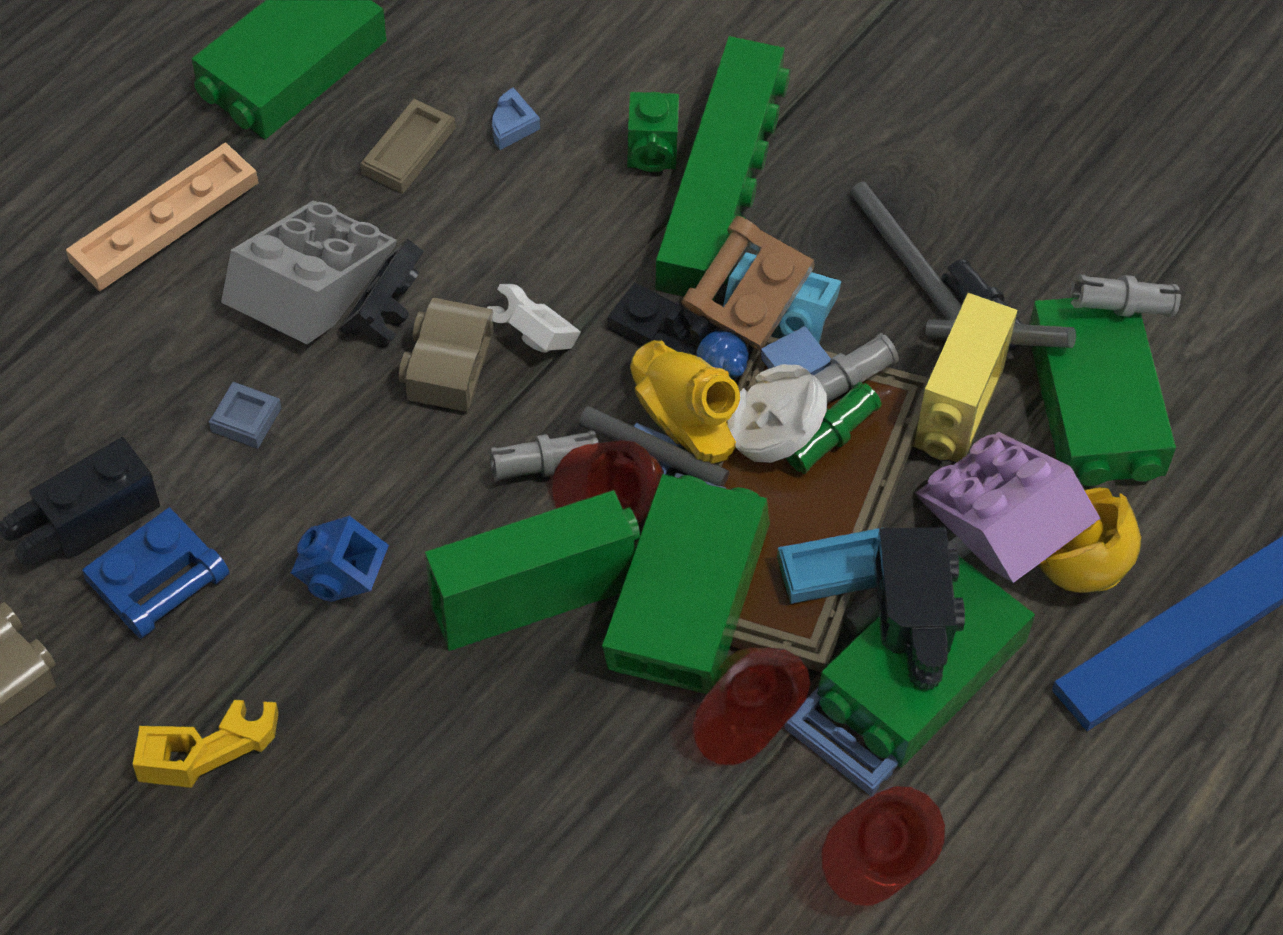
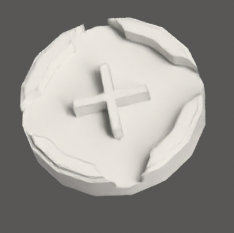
M782 364L764 370L754 378L757 383L748 392L744 388L740 391L739 405L732 414V417L727 420V426L736 441V448L754 462L771 463L791 456L804 447L821 426L827 411V394L820 381L800 365Z

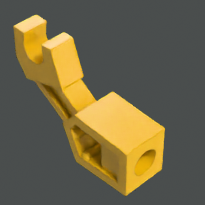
M234 700L219 725V731L203 739L194 727L139 726L133 759V768L138 782L192 788L199 776L252 750L262 752L275 738L279 713L277 703L264 702L263 715L256 721H247L244 719L247 711L244 700ZM171 752H186L189 754L184 762L182 760L170 761Z

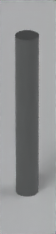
M929 319L925 329L927 338L947 340L955 320ZM1014 324L1010 344L1073 348L1076 341V331L1074 327Z
M590 406L584 409L580 417L579 425L689 476H694L724 487L728 479L729 470L714 463L711 464L710 462L697 460L694 454Z

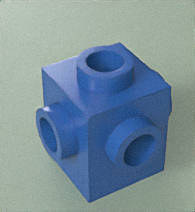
M351 516L343 517L313 526L304 533L297 546L299 554L291 574L308 585V590L314 596L330 602L369 592L373 587L389 545Z

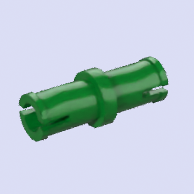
M862 381L856 383L854 388L830 409L827 408L819 430L810 441L794 454L786 457L790 465L798 472L801 471L802 474H806L833 447L844 446L851 439L850 432L874 411L881 408L882 403L877 393L868 384H863Z

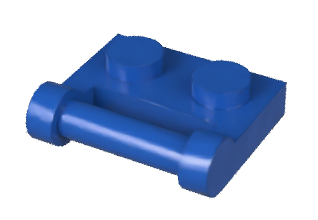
M170 507L82 569L87 583L140 639L155 629L154 623L202 587L209 582L217 584L230 574L226 563L215 550L209 549ZM191 562L196 565L141 606L136 603Z

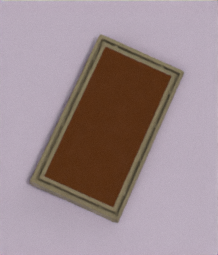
M770 336L765 346L779 339ZM753 348L747 361L746 370L741 375L737 384L739 391L744 388L748 392L757 383L754 378L768 369L761 359V351ZM825 351L830 358H833L834 356L838 355L836 353ZM886 367L863 381V384H868L877 393L882 403L881 408L874 411L850 432L851 439L844 446L833 447L806 474H802L801 471L798 472L790 465L786 458L771 463L754 462L744 456L736 446L727 460L714 463L729 470V476L724 485L726 489L731 490L735 487L746 488L757 493L760 497L767 498L770 521L730 646L818 672H822L828 666L856 591L790 604L777 559L778 547L881 528L915 441L924 391L930 378ZM848 392L829 402L827 408L830 409Z

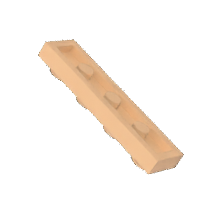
M225 142L68 247L66 252L69 262L101 291L257 185V171Z

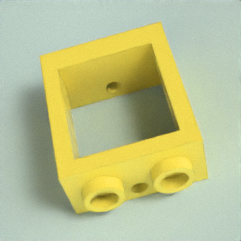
M970 293L967 294L926 385L914 442L915 448L924 450L936 459H948L954 462H958L967 455L1003 372L1018 310Z

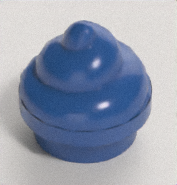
M712 332L701 341L697 349L698 357L715 368H722L728 371L729 377L732 380L737 379L746 370L749 358L748 347L743 339L739 338V336L737 337L732 332Z

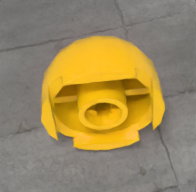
M1099 487L1084 490L1100 519L1038 564V567L1047 578L1067 591L1086 593L1108 590L1117 585L1137 561L1141 546V535L1135 514L1123 494L1120 493V498L1113 497L1108 488Z

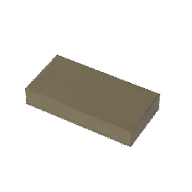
M413 99L360 163L362 175L403 194L456 129L455 118Z

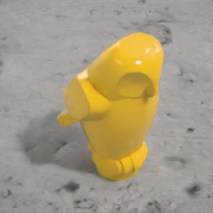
M653 340L640 347L631 360L630 369L636 383V395L646 412L676 444H680L687 451L693 453L697 460L710 462L711 464L727 460L728 456L735 449L736 441L726 421L732 417L740 401L739 388L735 381L729 377L728 371L722 368H715L698 356L677 352L666 346L662 340Z

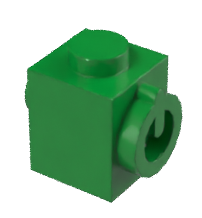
M630 92L627 168H638L648 172L676 169L679 94Z

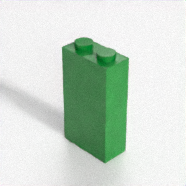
M265 0L191 58L196 79L194 82L195 89L207 103H216L227 111L241 128H250L266 140L387 41L384 9L372 0Z
M1079 298L1035 301L1029 325L1074 327L1076 331V341L1073 348L1031 346L1057 460L1071 466L1079 482L1086 486H1096L1106 481L1124 479L1150 481L1159 476H1166L1176 450V445L1141 313L1134 312L1130 317L1117 316L1114 310L1087 307L1074 308L1071 302L1073 299Z
M662 474L602 645L608 670L712 696L715 695L770 525L767 498L760 497L757 493L746 488L735 487L729 490L708 485L703 480L694 476L684 475L677 478Z
M612 490L426 551L425 559L430 605L448 651L620 594L636 551L634 540L640 539L639 526L630 507L622 509L615 491Z
M959 555V577L957 582H953L954 597L963 598L965 624L963 631H956L950 653H948L947 663L943 668L942 681L939 682L938 687L935 686L933 690L928 689L927 691L925 689L920 690L917 686L914 687V683L910 682L911 678L908 677L906 653H893L882 644L879 617L821 672L817 695L821 697L820 705L824 712L834 721L846 723L863 737L867 747L877 756L888 758L890 755H893L897 759L900 768L1026 643L1035 617L1032 611Z

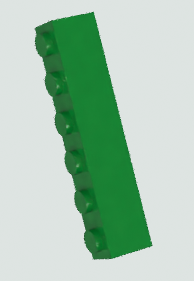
M728 36L656 259L655 290L685 296L689 288L695 289L730 234L727 229L734 218L741 215L743 207H752L757 188V179L752 178L754 169L763 170L769 147V142L763 141L765 133L774 134L780 111V105L775 104L777 96L785 98L789 85L791 69L783 68L784 47ZM732 270L730 271L722 285H728V280L730 275L732 274Z

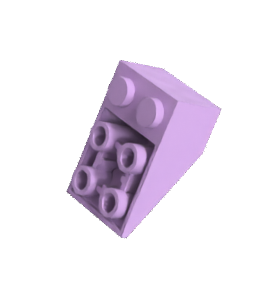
M1000 432L979 439L972 445L968 455L954 465H948L935 471L929 477L928 484L915 492L918 498L989 569L1013 583L1100 519L1071 466Z

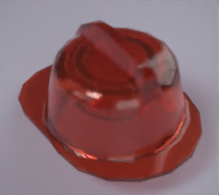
M620 440L586 444L572 449L561 459L553 479L552 492L556 508H560L614 490L622 509L630 507L638 523L648 516L664 471L658 460L636 442Z
M749 647L737 650L724 660L717 671L715 685L704 697L695 713L692 728L695 744L705 758L717 764L736 765L752 759L766 747L806 700L810 681L808 669L801 659L786 649Z
M893 786L877 792L841 817L828 831L822 847V869L828 885L839 898L853 905H875L890 898L923 874L937 861L945 839V824L939 807L927 794L913 787Z

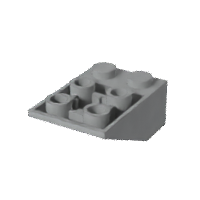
M313 200L231 249L221 303L308 344L337 323L382 265L386 257L395 248L397 240L381 233L376 226L370 223L358 222L339 213L334 206L328 203Z

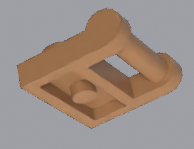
M736 216L727 229L730 235L697 287L695 289L689 288L681 303L694 314L706 317L710 323L726 332L736 334L745 343L761 351V348L765 346L814 269L815 264L814 260L761 231L749 220ZM746 246L759 253L726 305L722 307L712 299Z

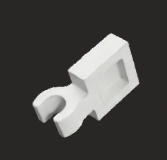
M515 284L499 285L497 290L508 298L509 305L506 311L500 306L487 307L493 309L494 322L510 323L523 333L522 340L527 345L540 352L547 353L549 350L572 349L581 333L580 330L545 304H535L519 286Z

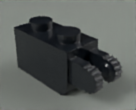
M122 436L29 490L32 500L15 509L13 513H8L6 517H3V520L0 521V534L6 541L9 540L11 542L33 532L31 536L25 537L24 540L20 541V544L16 545L17 548L15 549V555L23 565H33V563L39 562L41 558L44 559L59 549L63 551L65 556H78L161 506L151 472Z
M946 527L879 528L873 561L881 641L893 653H906L908 677L911 678L910 682L914 683V687L917 686L920 690L925 689L926 691L928 689L933 690L942 681L943 668L947 663L948 653H950L956 631L964 630V601L962 597H954L953 582H957L959 577L957 549L948 548Z

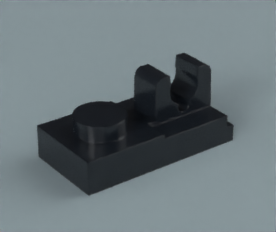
M409 239L386 257L339 330L345 335L352 333L354 336L362 332L380 346H385L391 342L396 334L385 326L384 318L391 320L392 323L399 326L409 316L408 310L391 296L394 292L402 296L413 284L419 274L413 267L424 251Z
M635 282L608 316L609 330L640 346L653 340H662L666 346L677 352H684L697 356V349L701 341L710 333L718 331L717 326L710 323L706 317L702 315L699 317L685 310L684 306Z

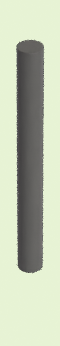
M866 182L856 184L851 189L850 195L946 320H956L962 307L868 184Z

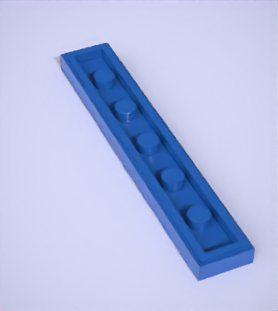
M1283 536L1056 680L1052 688L1054 694L1083 728L1089 731L1283 605Z

